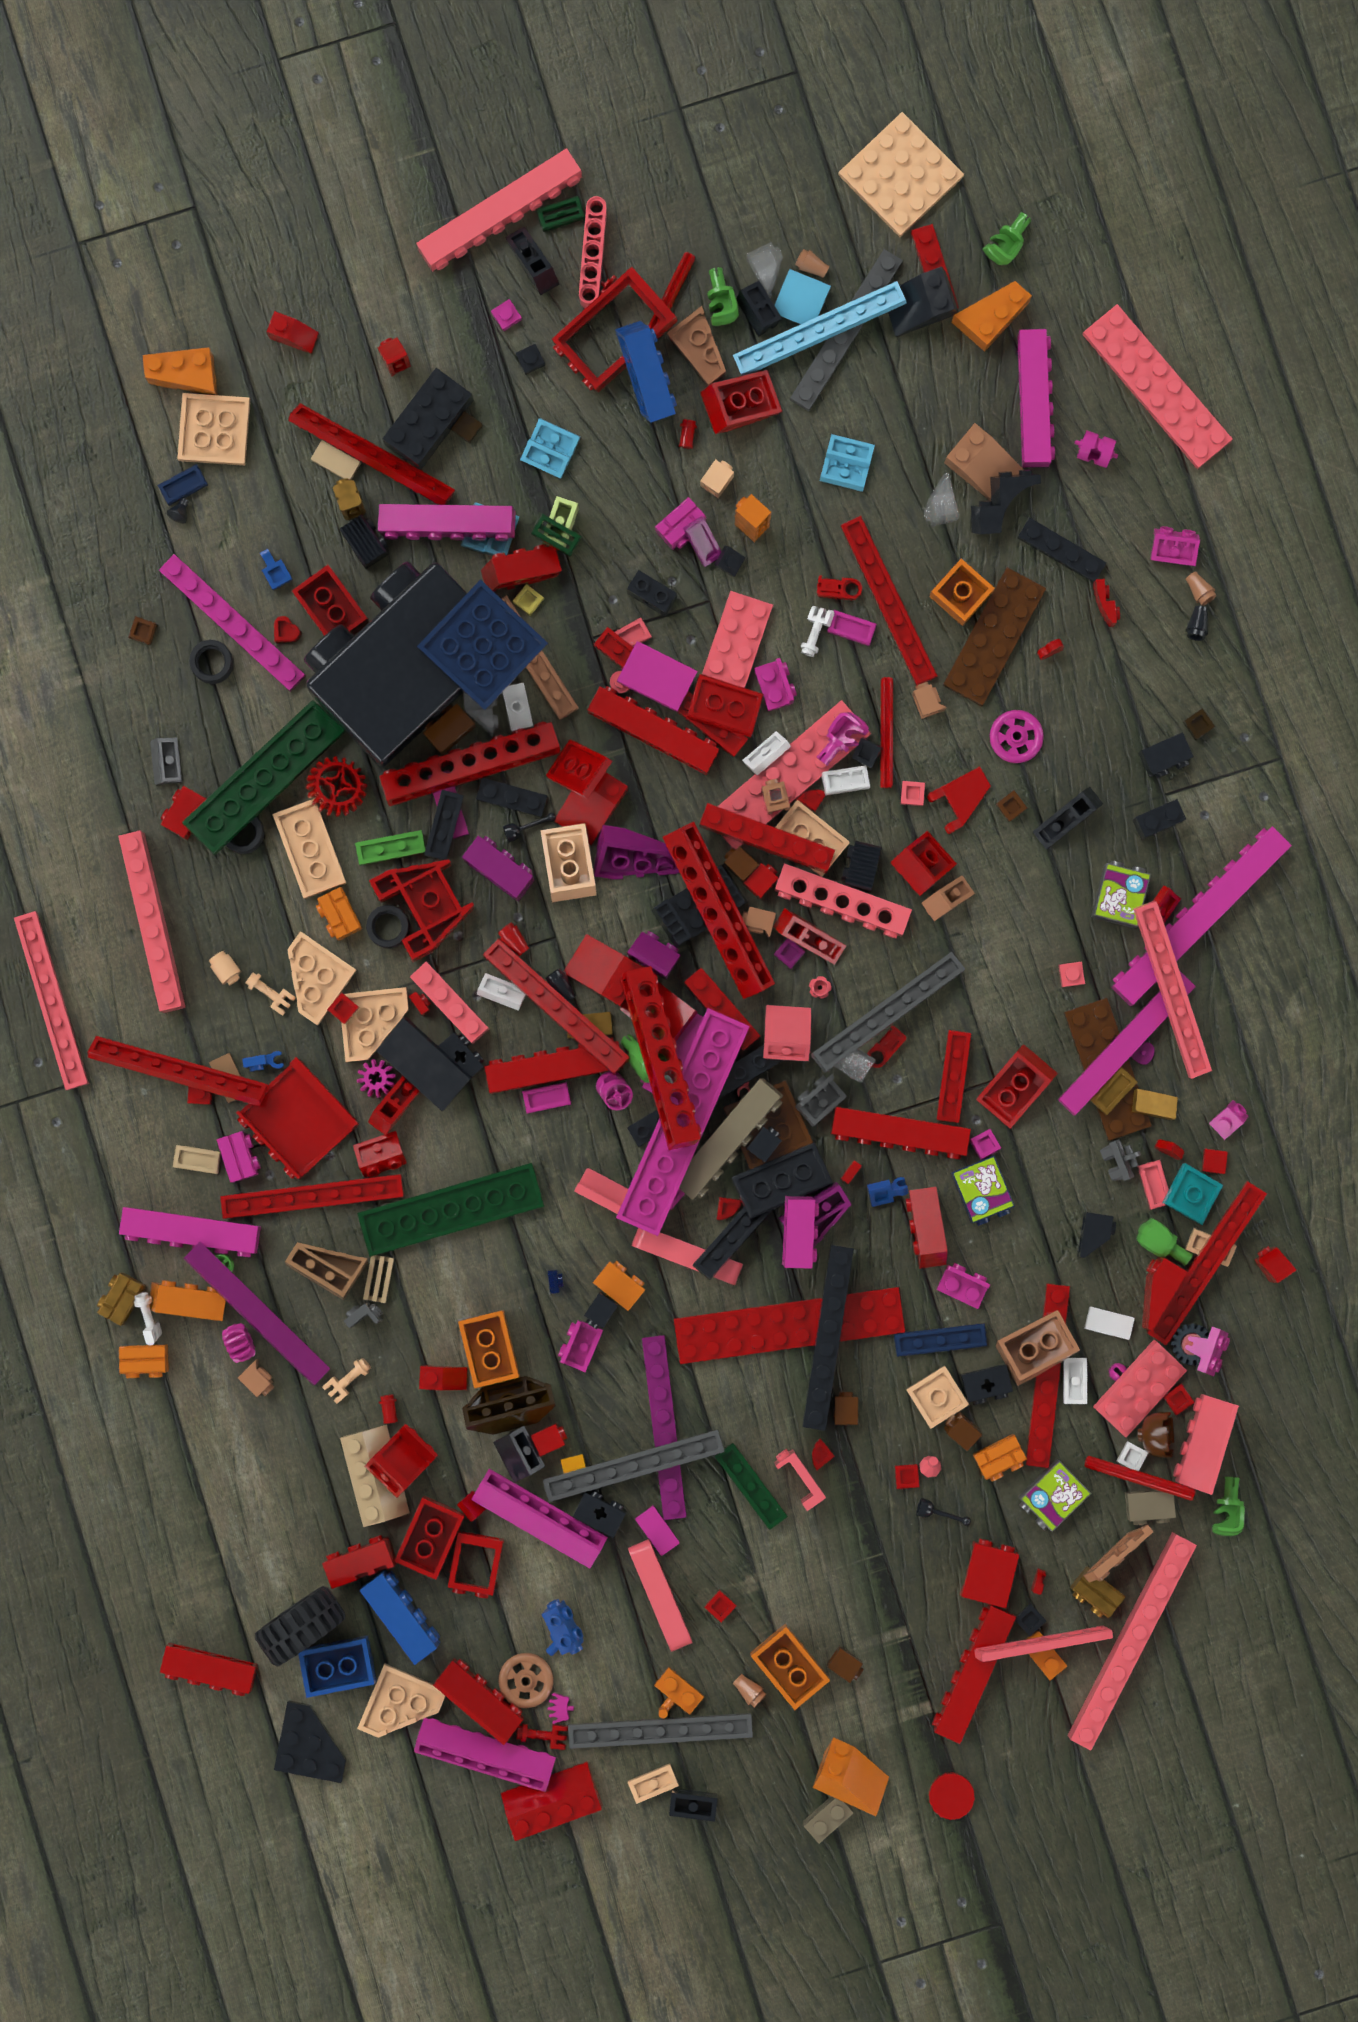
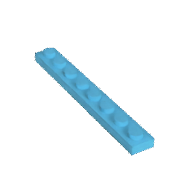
M896 281L736 353L733 357L742 376L754 373L907 304L906 299Z

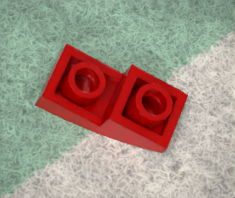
M1096 579L1093 583V589L1098 608L1108 626L1114 627L1117 620H1120V608L1116 607L1115 601H1106V599H1109L1110 593L1109 585H1105V579Z

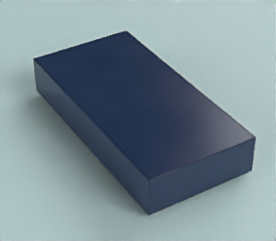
M196 464L157 486L168 506H171L180 501L181 498H186L208 486V483Z

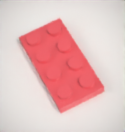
M730 591L702 675L745 688L773 605Z
M1153 1340L1098 1400L1093 1408L1127 1438L1187 1370L1156 1340Z

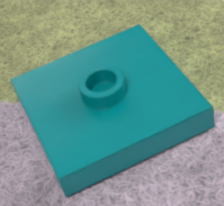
M1183 1163L1162 1203L1199 1225H1203L1223 1185L1188 1164Z

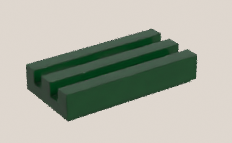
M579 196L536 209L543 232L585 219ZM577 204V207L543 217L544 213ZM579 212V214H576V215H573V216H570V217H566V218H563V219H560V220H557V221H553V222H550V223H547V224L545 223V222H548V221H551V220H554V219H558V218H561V217H564V216H567V215H570V214H574V213Z
M544 514L541 515L531 532V535L571 557L573 550L582 538L577 533ZM545 521L574 538L573 542L542 525V523ZM541 529L547 534L553 536L559 541L570 546L569 549L553 541L547 536L541 534L540 532H538V530Z

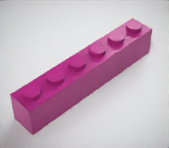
M1046 329L1019 330L1017 342L1022 468L1049 467L1051 460L1055 459V447L1051 446V438H1054V424H1050V416H1053V402H1049V394H1052L1053 386L1052 380H1048V372L1052 370L1051 358L1047 357V350L1051 349V337L1047 336Z
M379 504L378 531L384 538L391 540L398 539V536H406L410 540H418L420 537L441 540L442 537H450L452 540L460 541L464 540V537H472L476 541H484L486 538L508 541V538H515L516 511L513 506Z
M123 1207L119 1234L125 1235V1240L138 1241L139 1237L148 1238L147 1243L160 1245L161 1240L169 1241V1246L183 1248L184 1244H190L193 1249L201 1242L205 1247L215 1248V1253L228 1254V1250L237 1251V1256L251 1257V1253L256 1254L258 1250L261 1226Z
M491 1469L487 1471L471 1499L589 1569L608 1538Z
M427 1718L423 1719L414 1748L415 1753L546 1792L556 1757L550 1756L546 1752H536L523 1745L517 1746L507 1742L503 1745L497 1739L487 1737L480 1732H470L457 1725L451 1726L441 1723L437 1719Z

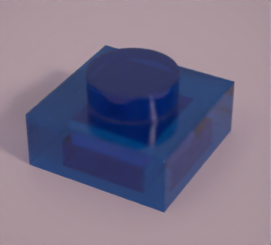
M558 1270L548 1271L550 1294L560 1293V1288L564 1287L563 1276L558 1274Z

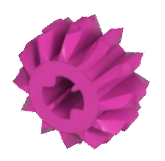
M372 1059L371 1068L367 1063L363 1064L367 1069L366 1072L358 1070V1073L364 1075V1078L357 1079V1083H365L360 1088L362 1092L369 1088L367 1096L371 1097L375 1090L377 1098H380L381 1089L385 1094H388L389 1090L386 1086H395L394 1083L389 1082V1079L396 1078V1075L387 1074L392 1070L390 1065L383 1070L385 1061L381 1060L377 1067L376 1060ZM379 1072L381 1074L379 1077L382 1078V1081L376 1082L374 1085L372 1084L374 1080L371 1079V1076L377 1075Z
M234 1324L223 1330L222 1339L224 1346L235 1363L244 1362L255 1356V1346L251 1334H249L244 1324Z

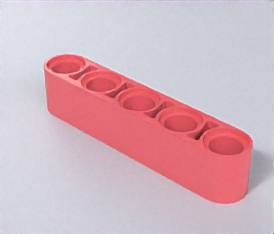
M598 196L590 198L586 205L579 299L583 308L589 306L599 297L601 288L607 208L605 200ZM594 206H600L602 211L593 213L591 209ZM595 227L601 230L597 235L589 233V230ZM595 249L599 254L595 257H590L587 255V252ZM589 271H594L597 273V276L589 279L585 274ZM587 293H593L595 298L587 301L583 296Z
M640 1228L637 1229L631 1245L696 1271L698 1270L693 1267V1264L705 1251L703 1248L661 1232L656 1236ZM729 1259L714 1278L736 1285L743 1264Z
M647 1539L629 1547L630 1556L671 1652L693 1643L650 1540Z

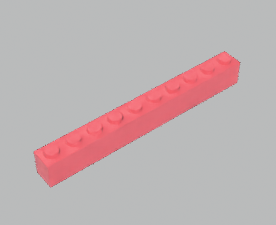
M1174 1532L1170 1535L1067 1735L1070 1740L1090 1751L1092 1750L1197 1546L1196 1544Z

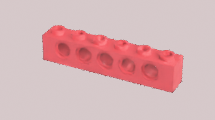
M785 863L774 890L778 892L777 896L783 899L790 900L791 897L800 900V905L811 908L812 905L820 907V912L831 916H833V913L842 915L841 919L850 923H854L855 920L863 923L862 927L875 931L876 928L884 931V935L895 939L897 936L902 937L912 909ZM797 881L803 882L806 885V890L802 893L796 892L793 888L794 883ZM818 889L825 890L827 898L822 901L816 899L815 891ZM838 897H845L848 900L846 908L837 906L836 899ZM865 904L869 907L870 912L868 915L862 916L858 913L857 907ZM881 912L889 913L891 916L889 923L884 924L879 921L878 916Z

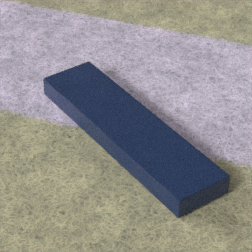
M985 1323L894 1334L897 1357L987 1346Z

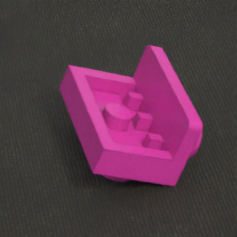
M579 1319L576 1324L572 1322L567 1333L568 1336H571L567 1345L562 1344L558 1354L561 1357L560 1363L586 1372L603 1330L600 1328L595 1329Z

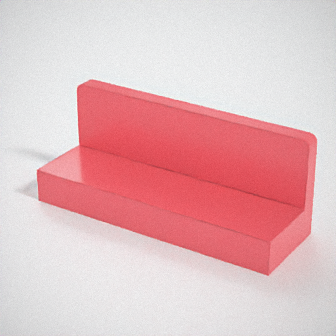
M587 1168L574 1192L618 1214L628 1188Z

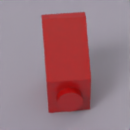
M274 311L266 331L271 340L312 354L319 335L318 331L299 320Z
M397 337L395 339L388 338L380 343L381 346L377 347L391 377L411 367L408 355Z
M1267 1246L1257 1253L1259 1257L1254 1259L1268 1281L1272 1283H1279L1296 1271L1295 1267L1277 1247L1270 1248Z
M421 1365L419 1389L467 1390L468 1367Z

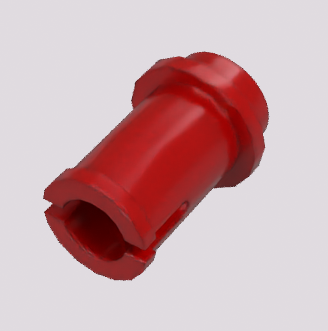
M683 419V422L680 424L682 429L679 447L692 449L694 432L697 429L696 421Z
M394 1394L380 1396L381 1401L378 1402L382 1406L383 1424L398 1422L395 1401L397 1399L394 1398Z

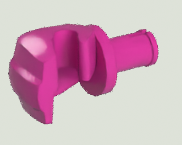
M851 712L840 713L828 729L826 736L830 742L816 757L828 766L839 751L844 750L847 752L849 750L848 747L858 746L859 743L850 738L852 734L865 736L869 732L866 722Z

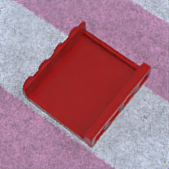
M295 1057L290 1062V1065L267 1086V1092L260 1106L248 1103L241 1111L238 1110L236 1112L239 1116L238 1122L245 1129L250 1127L255 1133L253 1138L261 1146L265 1144L270 1149L268 1154L276 1162L280 1160L286 1166L283 1170L291 1179L294 1177L301 1179L360 1124L298 1057Z

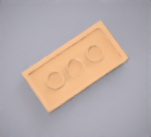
M314 799L273 814L304 899L347 883L321 812L318 811V804L312 806Z

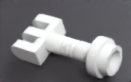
M811 607L807 619L814 624L807 643L801 644L802 654L814 657V654L818 653L819 648L815 645L822 625L830 627L834 611L828 610L826 613L824 608Z
M143 1292L135 1296L134 1305L141 1308L146 1328L143 1330L146 1344L153 1345L162 1335L159 1321L154 1322L149 1304L153 1301L152 1297L147 1292Z

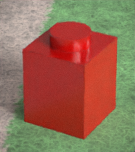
M761 863L744 882L743 886L761 900L778 881L776 876L778 872L770 864L765 866Z
M557 1423L531 1434V1438L540 1456L566 1444L565 1439L568 1438L563 1426L558 1427Z

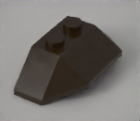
M523 1376L482 1387L462 1410L467 1430L495 1435L522 1426L536 1424L556 1405L551 1384Z

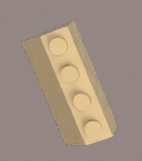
M387 1425L340 1438L363 1527L410 1513L405 1492L396 1498L364 1467L391 1439Z

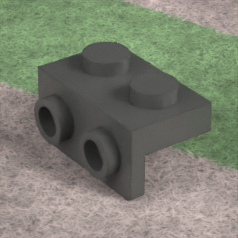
M832 1074L827 1078L824 1075L814 1083L816 1086L811 1092L806 1090L797 1098L800 1102L795 1108L812 1127L847 1097L833 1081L835 1077Z
M368 1302L361 1307L357 1305L346 1313L348 1318L344 1322L351 1328L369 1315L375 1324L383 1321L381 1317L383 1312L375 1303L370 1304Z

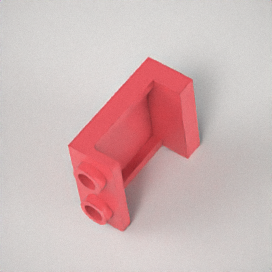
M766 1005L763 1058L809 1061L811 1008Z
M785 1449L776 1456L777 1460L774 1463L777 1469L790 1462L810 1490V1493L801 1499L807 1511L826 1498L793 1449L791 1451Z

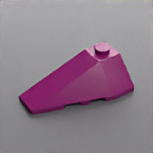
M602 826L596 849L593 872L595 877L616 880L623 879V876L627 875L644 877V874L657 873L658 875L680 873L664 842L625 828Z

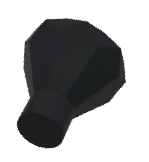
M181 498L177 505L167 510V516L177 523H186V508L189 501Z

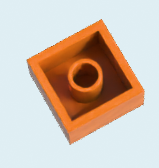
M961 558L931 591L929 597L963 626L990 597L995 588Z

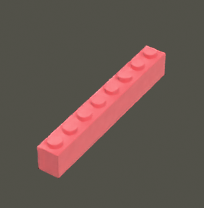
M566 148L417 242L418 251L432 272L436 269L441 270L449 264L448 261L455 257L460 258L468 252L467 249L474 245L477 247L486 241V237L491 234H499L505 229L507 224L518 222L524 217L526 212L529 210L535 211L537 208H540L543 204L542 202L548 198H556L561 194V190L567 186H575L579 183L580 178H582L581 169Z
M136 831L119 835L159 1011L166 1013L186 1008L145 833Z

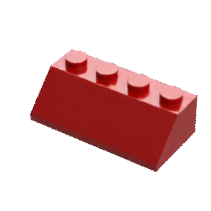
M453 1658L437 1677L433 1686L501 1744L505 1745L523 1721L524 1716L521 1715L523 1711L514 1703L509 1705L504 1700L505 1696L498 1689L494 1688L492 1690L486 1685L488 1683L487 1680L480 1674L474 1675L468 1670L470 1666L462 1659L457 1661Z
M587 1761L551 1774L546 1792L524 1785L501 1792L506 1817L515 1841L602 1810V1802Z

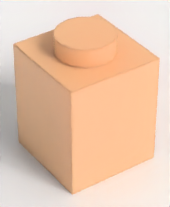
M715 459L701 479L700 486L719 499L734 477L732 466L723 460L719 462Z

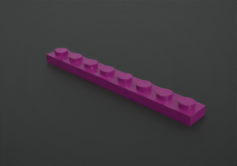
M664 1335L642 1338L655 1447L677 1441ZM680 1465L658 1471L663 1519L685 1518L686 1510Z

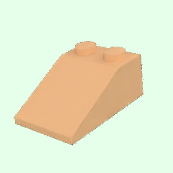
M585 823L540 830L552 902L596 896Z

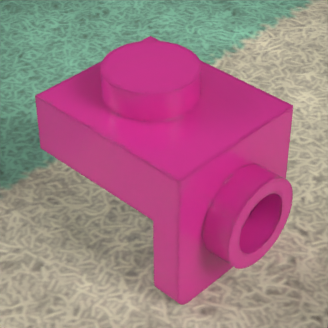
M1232 1100L1209 1124L1225 1140L1244 1124L1248 1115L1241 1104Z

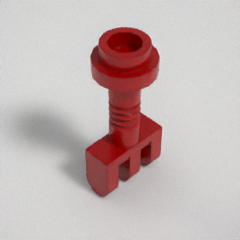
M522 1724V1726L519 1725L517 1727L516 1739L520 1740V1742H526V1738L549 1740V1747L551 1749L565 1750L566 1744L557 1743V1740H567V1735L558 1733L559 1731H568V1726L552 1724L551 1731L528 1729L527 1724Z

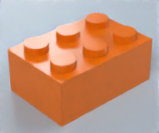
M504 1310L458 1321L474 1389L520 1377Z
M786 1623L750 1652L753 1660L794 1710L830 1681L829 1676Z

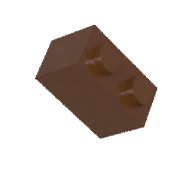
M458 704L446 707L441 713L443 716L437 721L435 719L430 721L425 726L426 731L423 732L424 736L442 756L476 727L475 723Z

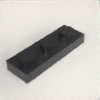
M482 778L476 800L542 818L547 795Z
M445 790L441 791L425 856L439 860L448 859L464 795Z

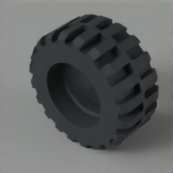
M321 1586L255 1633V1640L271 1664L278 1667L333 1630L345 1620V1612L330 1589Z

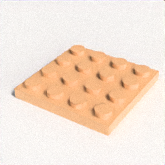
M903 112L838 173L848 186L899 237L907 232L964 177V173Z

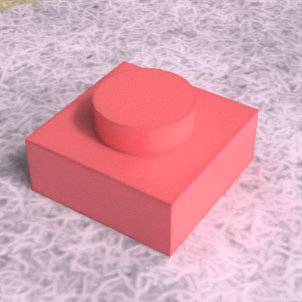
M902 781L900 804L923 806L925 783Z
M1082 962L1058 965L1062 987L1085 984Z

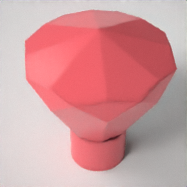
M933 1456L924 1457L919 1464L921 1473L928 1478L936 1477L941 1471L940 1461Z

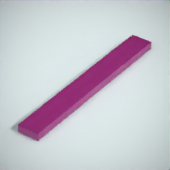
M201 1242L183 1258L313 1386L330 1370L298 1336Z

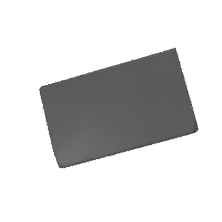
M156 738L151 740L155 785L181 783L182 777L177 738Z

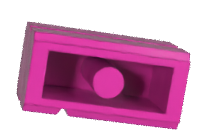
M688 497L655 526V531L672 550L676 547L681 549L689 541L683 528L701 516L706 521V516Z
M240 1131L217 1139L230 1183L258 1175L257 1170L261 1169L257 1156L253 1157L250 1148L254 1147L250 1134L246 1135L245 1131Z

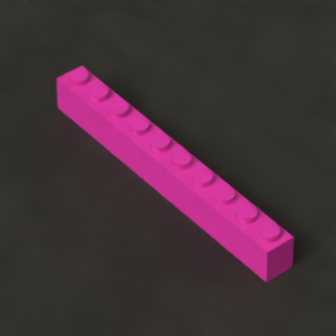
M1273 826L1268 830L1263 828L1255 836L1257 841L1252 846L1248 843L1239 852L1241 857L1236 862L1232 859L1223 868L1226 872L1220 878L1216 875L1207 884L1210 888L1205 893L1200 891L1191 900L1194 904L1189 909L1184 907L1176 915L1178 920L1173 925L1168 923L1165 926L1176 961L1292 846ZM1147 950L1141 957L1136 955L1128 963L1130 968L1125 973L1121 971L1113 978L1115 983L1111 988L1129 1006L1134 1005L1157 981Z

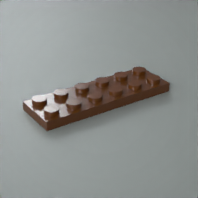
M1007 567L943 686L982 707L1046 588Z
M1107 998L1064 1012L1083 1071L1119 1035V1030ZM1128 1059L1121 1067L1135 1079ZM1137 1083L1108 1115H1105L1097 1108L1108 1141L1152 1126L1148 1115L1132 1112L1134 1090L1139 1089Z

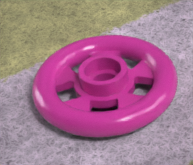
M1011 710L1001 714L992 724L990 743L994 752L1001 759L1010 763H1023L1031 760L1038 754L1043 744L1044 735L1041 724L1032 714L1022 710ZM1015 719L1024 720V727L1014 725ZM1003 724L1010 727L1005 735L999 732ZM1027 731H1034V740H1028ZM1013 733H1020L1021 739L1015 740ZM1005 740L1012 747L1008 751H1005L1001 746V743ZM1026 745L1028 751L1019 754L1017 748Z

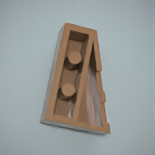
M297 1242L286 1259L285 1264L335 1296L345 1300L368 1263V1258L352 1256Z

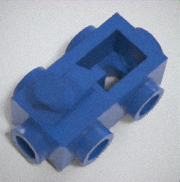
M559 1599L551 1601L546 1605L547 1609L541 1614L553 1641L546 1649V1652L550 1656H553L558 1650L561 1655L568 1652L573 1655L583 1649L581 1645L584 1642L583 1633L575 1624L572 1610L566 1605L565 1601L560 1602Z

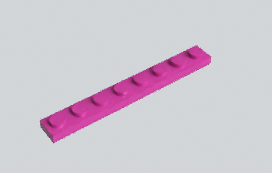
M175 554L159 569L169 581L290 692L306 676Z

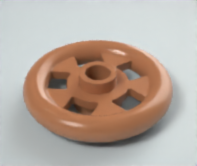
M520 1653L508 1659L502 1666L499 1674V1688L509 1703H514L520 1708H532L543 1703L550 1695L553 1688V1673L548 1663L540 1656L532 1653ZM522 1663L524 1669L515 1673L513 1667ZM533 1664L541 1669L538 1675L530 1670ZM528 1677L530 1679V1683L528 1685H524L522 1683V1678ZM514 1678L516 1688L510 1689L508 1680ZM537 1681L544 1683L541 1692L534 1690ZM520 1691L530 1692V1698H519Z

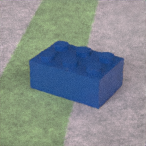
M368 1635L311 1646L298 1654L306 1698L374 1685L377 1681Z

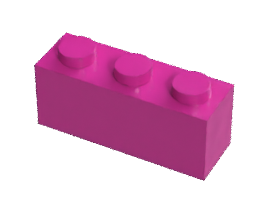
M785 1196L782 1265L785 1268H812L813 1262L817 1260V1249H813V1243L818 1237V1227L814 1226V1220L819 1215V1204L815 1203L813 1197Z

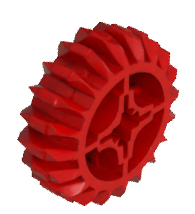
M334 756L332 762L328 757L324 759V764L320 761L317 762V768L312 767L310 770L312 775L307 777V781L310 783L306 785V789L311 791L307 796L308 798H315L312 806L319 804V812H322L324 808L327 809V816H330L332 811H335L336 817L340 816L341 811L347 816L349 809L355 812L357 810L356 805L361 806L363 803L361 798L366 797V792L363 790L367 788V784L362 783L366 777L365 775H358L361 772L360 767L353 769L354 761L350 762L349 765L346 764V757L341 762L338 761L337 756ZM337 771L335 777H321L327 772ZM344 774L349 777L352 784L345 781ZM339 779V781H338V784H339V785H338V788H339V790H337L336 794L334 795V792H335V789H334V788H335V785H334V783H336L337 780ZM319 786L328 792L329 799L323 795ZM339 796H353L347 801L336 802Z

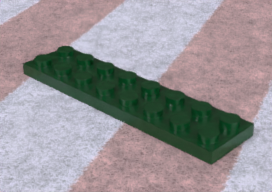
M312 700L182 822L183 825L215 856L334 744L345 731Z
M529 1163L357 1213L368 1254L371 1257L544 1207V1202L533 1164Z

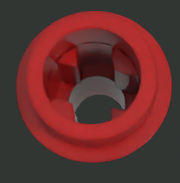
M512 922L498 932L499 939L517 953L518 956L529 949L518 926H514Z

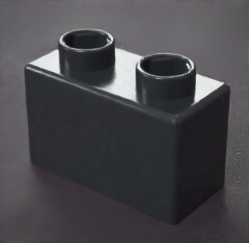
M410 562L400 565L381 582L370 596V599L381 610L379 614L355 636L344 624L337 625L304 658V662L315 672L306 683L311 696L380 768H384L425 729V726L430 721L436 719L446 707L451 705L464 692L417 648L426 636L467 594L439 563H432L421 574Z

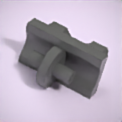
M1120 1138L1110 1142V1145L1100 1150L1104 1161L1115 1158L1118 1166L1108 1170L1112 1181L1122 1179L1126 1181L1134 1177L1132 1168L1139 1166L1135 1157L1141 1155L1140 1151L1133 1153L1131 1145L1123 1148Z

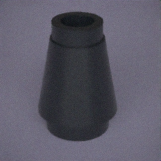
M1194 607L1186 628L1189 639L1202 641L1208 635L1207 607Z
M560 968L545 978L548 984L567 1001L576 996L566 972H562Z

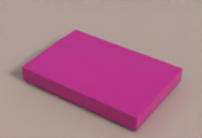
M637 641L617 682L678 712L697 671Z

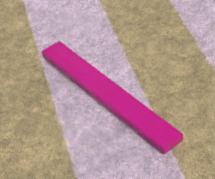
M1180 971L1188 995L1196 986ZM1160 991L1059 1097L1058 1101L1072 1115H1076L1168 1017Z

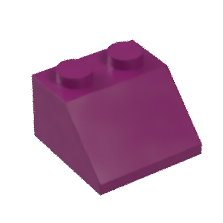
M650 931L647 934L641 932L628 950V956L645 967L652 966L653 972L667 979L680 958V954L677 953L679 949L670 943H667L666 946L658 941L659 937Z

